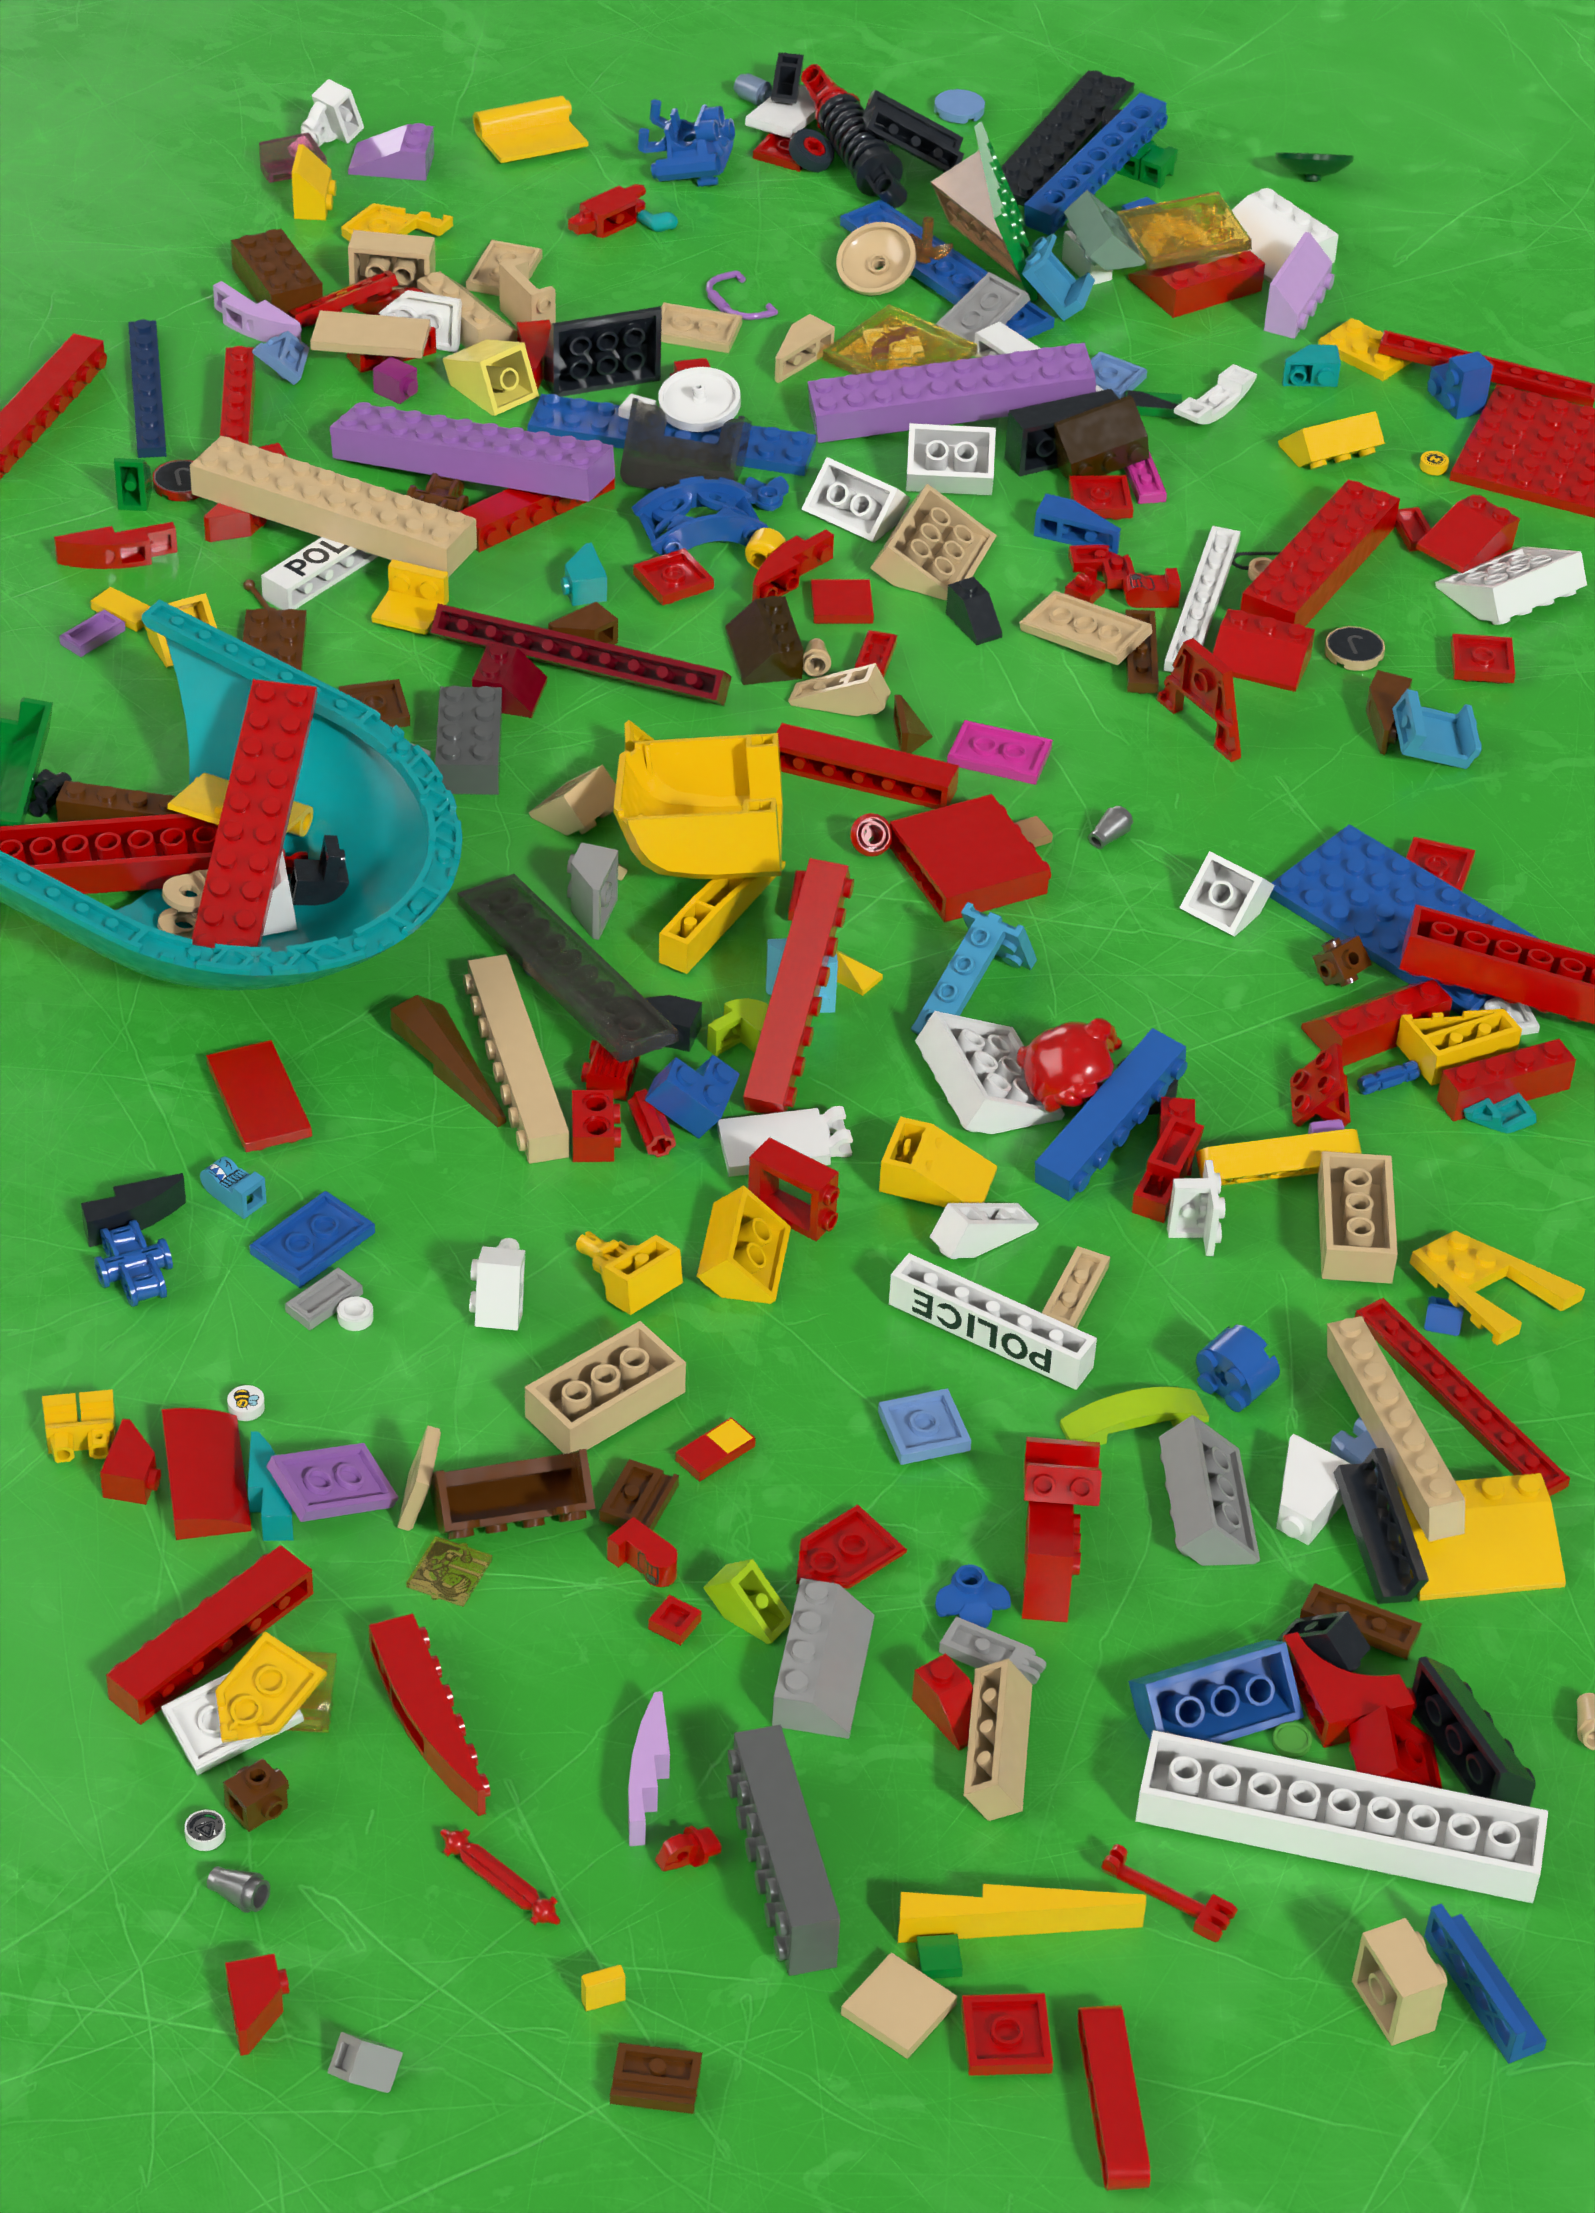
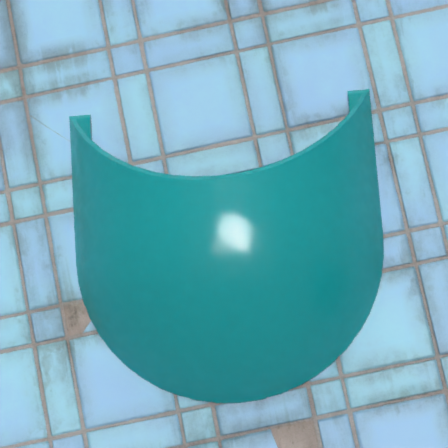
M159 599L142 614L141 620L147 628L165 636L178 679L186 719L189 747V785L194 782L196 777L201 776L205 772L227 780L230 779L253 679L317 687V700L294 801L313 807V819L304 837L287 832L283 849L285 850V856H292L296 852L304 851L308 853V859L319 860L324 835L337 836L339 848L345 851V863L349 878V885L346 891L339 898L327 904L317 906L293 905L297 930L265 935L262 937L260 947L215 943V948L193 945V939L158 929L159 915L164 910L172 908L162 897L163 889H151L132 904L114 910L0 850V902L113 962L158 980L202 989L226 991L258 990L310 982L346 970L379 955L414 933L434 914L445 900L454 883L461 857L462 829L461 820H458L456 814L457 805L451 790H447L442 782L443 775L419 745L413 746L404 738L405 732L397 725L392 728L380 719L381 714L350 695ZM186 891V897L197 896L193 891ZM187 922L176 923L178 927L184 929L193 927Z

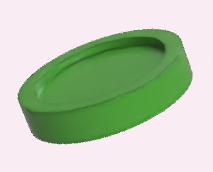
M1285 1722L1274 1730L1272 1743L1280 1754L1290 1758H1298L1309 1752L1312 1744V1735L1302 1724Z

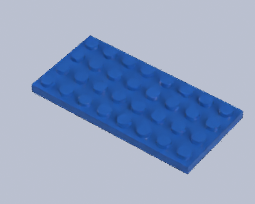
M1350 824L1271 882L1275 885L1269 896L1271 899L1334 938L1339 937L1340 940L1359 935L1370 960L1408 984L1433 979L1426 976H1413L1399 969L1404 938L1415 904L1538 938ZM1434 979L1453 999L1451 1010L1462 1016L1463 1011L1479 1010L1488 1000L1495 997L1489 994H1477L1468 988L1457 985H1445Z

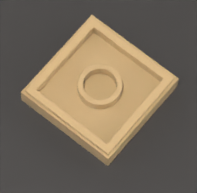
M427 1425L409 1470L397 1528L410 1531L414 1527L431 1485L441 1435L438 1428Z
M890 1953L841 2006V2015L908 2059L957 2005L958 1996L895 1954Z

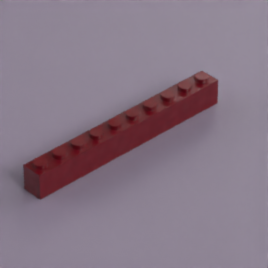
M439 603L430 632L440 639L486 649L488 643L516 647L532 661L722 706L725 705L732 678L723 670Z

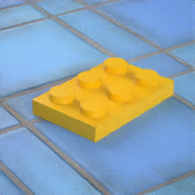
M1353 318L1324 335L1318 341V345H1337L1341 361L1381 381L1386 380L1412 363V361L1378 353L1383 332L1375 330Z

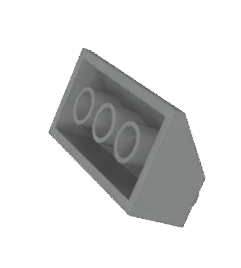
M1192 1415L1159 1436L1162 1451L1160 1458L1165 1469V1487L1170 1498V1515L1174 1521L1176 1547L1182 1555L1189 1556L1202 1566L1256 1564L1260 1561L1239 1448Z
M803 1578L800 1580L774 1693L772 1726L781 1725L782 1728L847 1739L850 1737L875 1615L839 1584Z

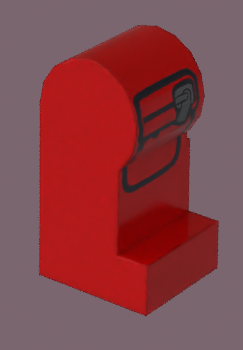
M1165 568V575L1145 576L1141 573H1132L1123 579L1122 587L1129 606L1134 608H1178L1181 582L1177 568Z
M632 1517L607 1538V1560L618 1568L625 1562L640 1573H643L646 1581L655 1587H666L676 1580L678 1560L676 1548L636 1518Z

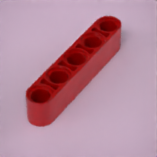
M1121 2005L1079 2007L1078 2033L1105 2190L1149 2188L1151 2181L1150 2161L1123 2008Z

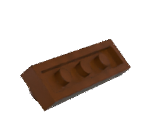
M1125 609L1126 616L1152 624V634L1126 657L1127 692L1139 694L1158 693L1159 679L1155 611Z

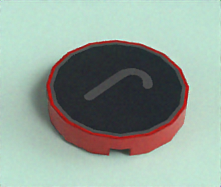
M174 460L159 466L153 472L152 480L155 492L161 497L162 494L168 496V500L190 501L199 498V496L192 494L190 464L193 461Z

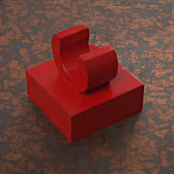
M1085 567L1084 574H1077L1065 586L1064 594L1093 604L1105 593L1106 583L1096 579V570Z

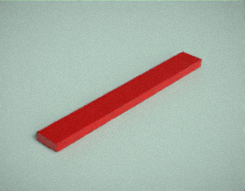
M1387 330L1383 332L1378 349L1380 354L1431 367L1449 363V359L1452 357L1473 353ZM1483 355L1493 365L1490 382L1593 407L1595 401L1594 383Z
M1384 1298L1355 1312V1317L1362 1316L1374 1339L1513 1475L1541 1473L1549 1496L1569 1486L1570 1478Z

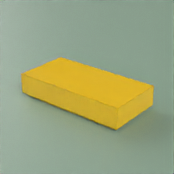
M112 587L90 601L92 610L98 613L106 610L123 620L126 627L136 632L145 626L141 620V615L151 607Z

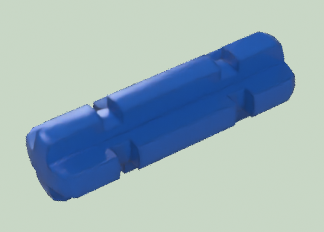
M1412 1060L1403 1063V1065H1396L1377 1071L1375 1074L1371 1073L1362 1076L1357 1080V1085L1361 1094L1367 1095L1377 1090L1380 1091L1402 1084V1082L1415 1080L1421 1075L1418 1063Z

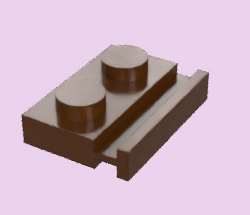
M629 1459L600 1509L599 1520L621 1527L634 1517L653 1531L679 1486V1475L673 1474L671 1477L665 1475L664 1470Z
M619 2042L613 2083L610 2091V2104L694 2114L702 2066V2052Z

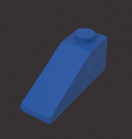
M1051 494L1044 496L1036 511L1034 536L1073 546L1109 545V552L1118 554L1121 533L1119 527L1075 500Z

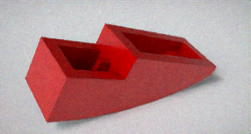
M1174 1115L1171 1116L1147 1161L1146 1172L1133 1195L1132 1213L1165 1223L1170 1210L1173 1180L1186 1178L1202 1137L1204 1125Z

